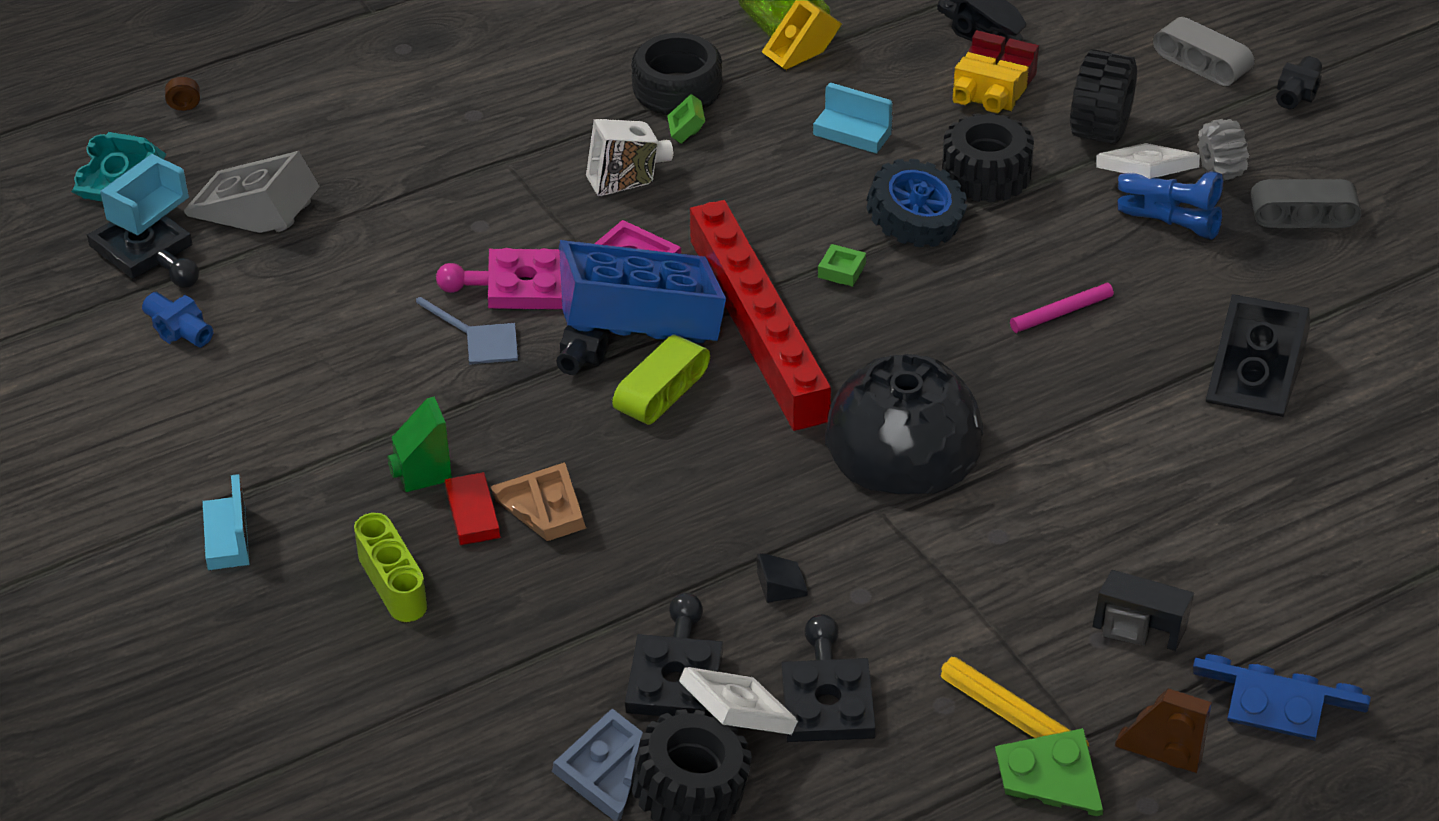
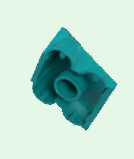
M108 132L107 135L100 134L94 136L89 140L86 147L91 161L77 170L74 177L76 185L71 192L85 199L102 201L100 191L151 154L162 159L167 154L143 137Z

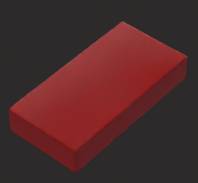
M485 473L445 479L446 493L459 544L465 545L500 538L499 525Z

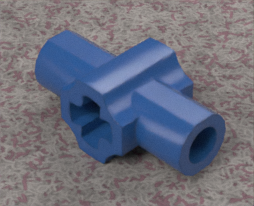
M152 292L143 301V312L152 318L153 327L157 330L161 339L171 344L173 341L183 337L197 347H203L211 340L213 328L203 321L202 311L190 297L184 295L172 302L158 292Z

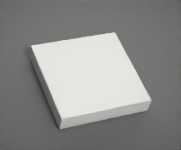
M1144 143L1099 153L1097 155L1096 168L1120 173H1137L1151 179L1199 168L1200 155L1194 152Z
M692 667L684 668L679 682L723 725L792 735L798 722L753 677Z

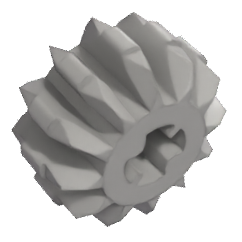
M1218 119L1204 124L1203 128L1199 130L1198 136L1200 141L1197 143L1202 168L1206 172L1221 173L1223 181L1235 179L1236 176L1243 175L1244 170H1247L1248 167L1247 158H1249V153L1247 151L1248 143L1244 138L1245 132L1243 129H1240V124L1231 119Z

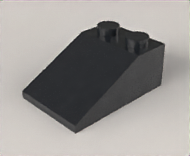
M1232 294L1206 402L1284 417L1301 366L1310 330L1309 308Z

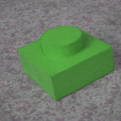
M692 94L667 116L671 137L681 144L688 137L696 134L705 123L702 102Z
M831 244L818 265V278L853 287L866 265V253Z

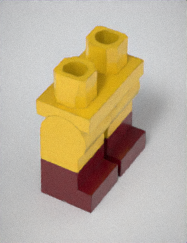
M976 30L972 37V46L966 56L962 57L960 63L958 62L955 67L953 102L961 105H966L970 101L981 103L986 111L997 114L1002 109L1012 111L1015 106V100L1017 101L1036 75L1039 45L1011 38L1005 45L1006 37Z

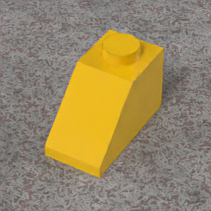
M795 0L762 50V53L787 70L823 53L842 23L808 0Z

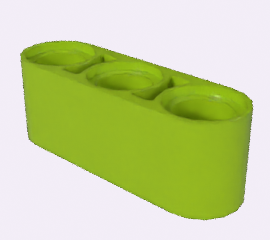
M676 334L671 335L621 381L613 396V408L647 425L654 423L702 377L710 361V351Z
M368 513L359 517L355 522L354 531L360 563L394 619L401 622L418 620L427 610L424 578L420 568L391 520L386 515Z

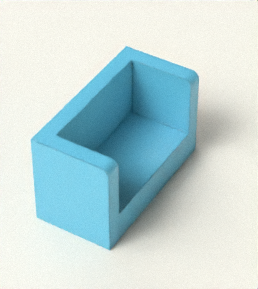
M154 154L149 155L100 191L106 220L136 235L141 234L189 198L184 170Z

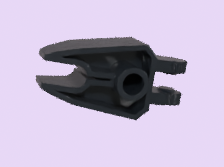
M1007 0L938 1L937 10L953 20L951 27L959 37L972 41L973 35L978 30L1006 37L1005 45L1010 38L1019 41L1023 40L1020 32L1027 24L1018 9Z

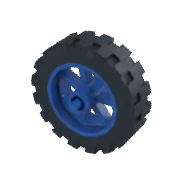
M897 159L894 160L893 164L889 162L884 164L881 170L876 172L866 201H868L866 206L868 214L872 213L871 220L876 226L880 225L883 228L882 232L889 237L891 235L897 237L896 241L903 244L910 242L915 247H923L924 244H929L930 247L939 246L941 241L946 243L951 240L952 235L957 233L966 211L967 204L965 202L967 198L965 192L960 190V183L957 180H952L950 178L951 174L946 170L942 169L940 171L936 169V165L927 162L923 164L918 159H910L909 162Z

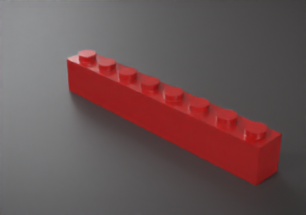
M726 201L709 202L704 205L691 207V244L698 256L707 258L726 297L725 306L792 430L796 431L827 423L831 404V387Z

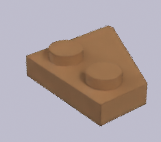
M565 462L491 486L496 502L546 541L586 529Z

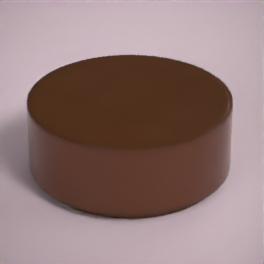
M173 78L165 86V101L175 110L185 111L193 109L200 101V87L191 78Z

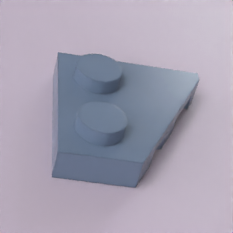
M611 709L553 762L552 772L612 820L620 821L631 789L633 768L643 732L615 710Z

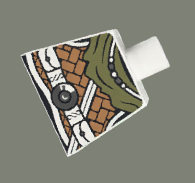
M594 119L586 176L597 196L647 185L653 180L655 163L672 160V143L670 140L658 141L649 125L642 121Z

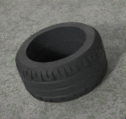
M688 33L662 34L643 43L633 55L631 68L634 95L642 105L652 111L669 115L690 94L701 100L702 107L705 109L716 101L721 93V55L712 43L702 37ZM669 73H688L684 75H668Z

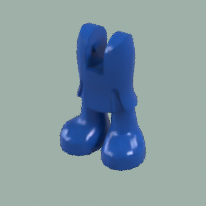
M1206 172L1195 184L1177 183V179H1149L1137 173L1119 175L1118 189L1125 193L1137 195L1120 197L1118 199V211L1136 217L1159 219L1169 225L1175 223L1191 229L1197 235L1212 240L1218 234L1222 222V209L1215 205L1220 199L1223 189V176L1221 173ZM1180 203H1186L1198 208H1184L1179 206Z

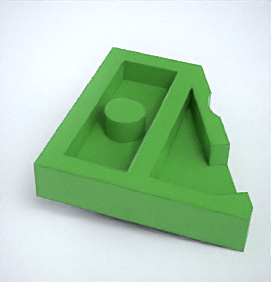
M1083 728L995 746L1005 794L1024 799L1037 798L1044 804L1060 808L1062 805L1086 810L1089 815L1093 816L1103 815V808Z

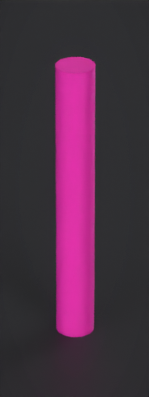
M1104 283L1012 318L1010 326L1015 333L1021 332L1113 296V288L1109 283Z

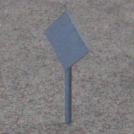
M422 297L416 299L417 304L467 334L469 364L518 361L515 323L468 326Z

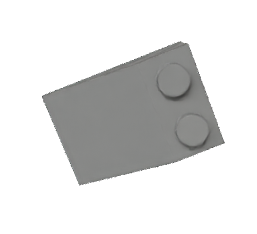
M296 151L217 171L188 204L184 212L189 217L261 233L274 229L276 232H280L293 225L295 222L294 217L300 210L310 204V198L320 186L300 152Z

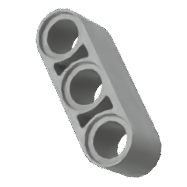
M1185 17L1176 18L1157 32L1153 38L1154 48L1160 56L1222 86H1230L1253 68L1254 56L1248 47Z

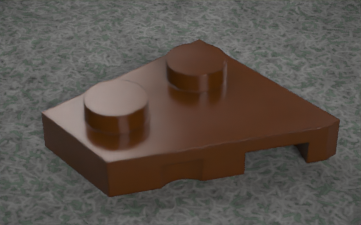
M1168 688L1156 699L1154 705L1147 706L1139 713L1136 722L1129 728L1125 726L1121 729L1115 746L1167 763L1176 768L1197 773L1203 759L1212 702Z

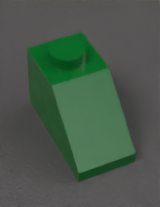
M434 396L427 398L391 437L393 454L387 456L390 472L393 479L400 477L405 492L445 483V479L452 478L446 422Z

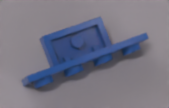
M1207 654L1205 660L1195 658L1194 675L1235 684L1227 719L1229 722L1315 741L1323 703L1360 712H1368L1371 697L1363 695V689L1354 685L1337 683L1336 688L1318 685L1319 680L1317 678L1304 674H1292V679L1274 675V669L1259 664H1249L1248 669L1232 666L1230 659L1218 655Z

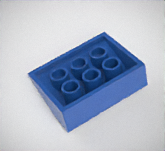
M560 240L562 310L567 325H571L580 331H592L594 328L609 329L612 333L618 335H630L631 332L646 333L655 339H667L669 336L676 334L693 343H704L706 340L718 341L726 297L706 257Z

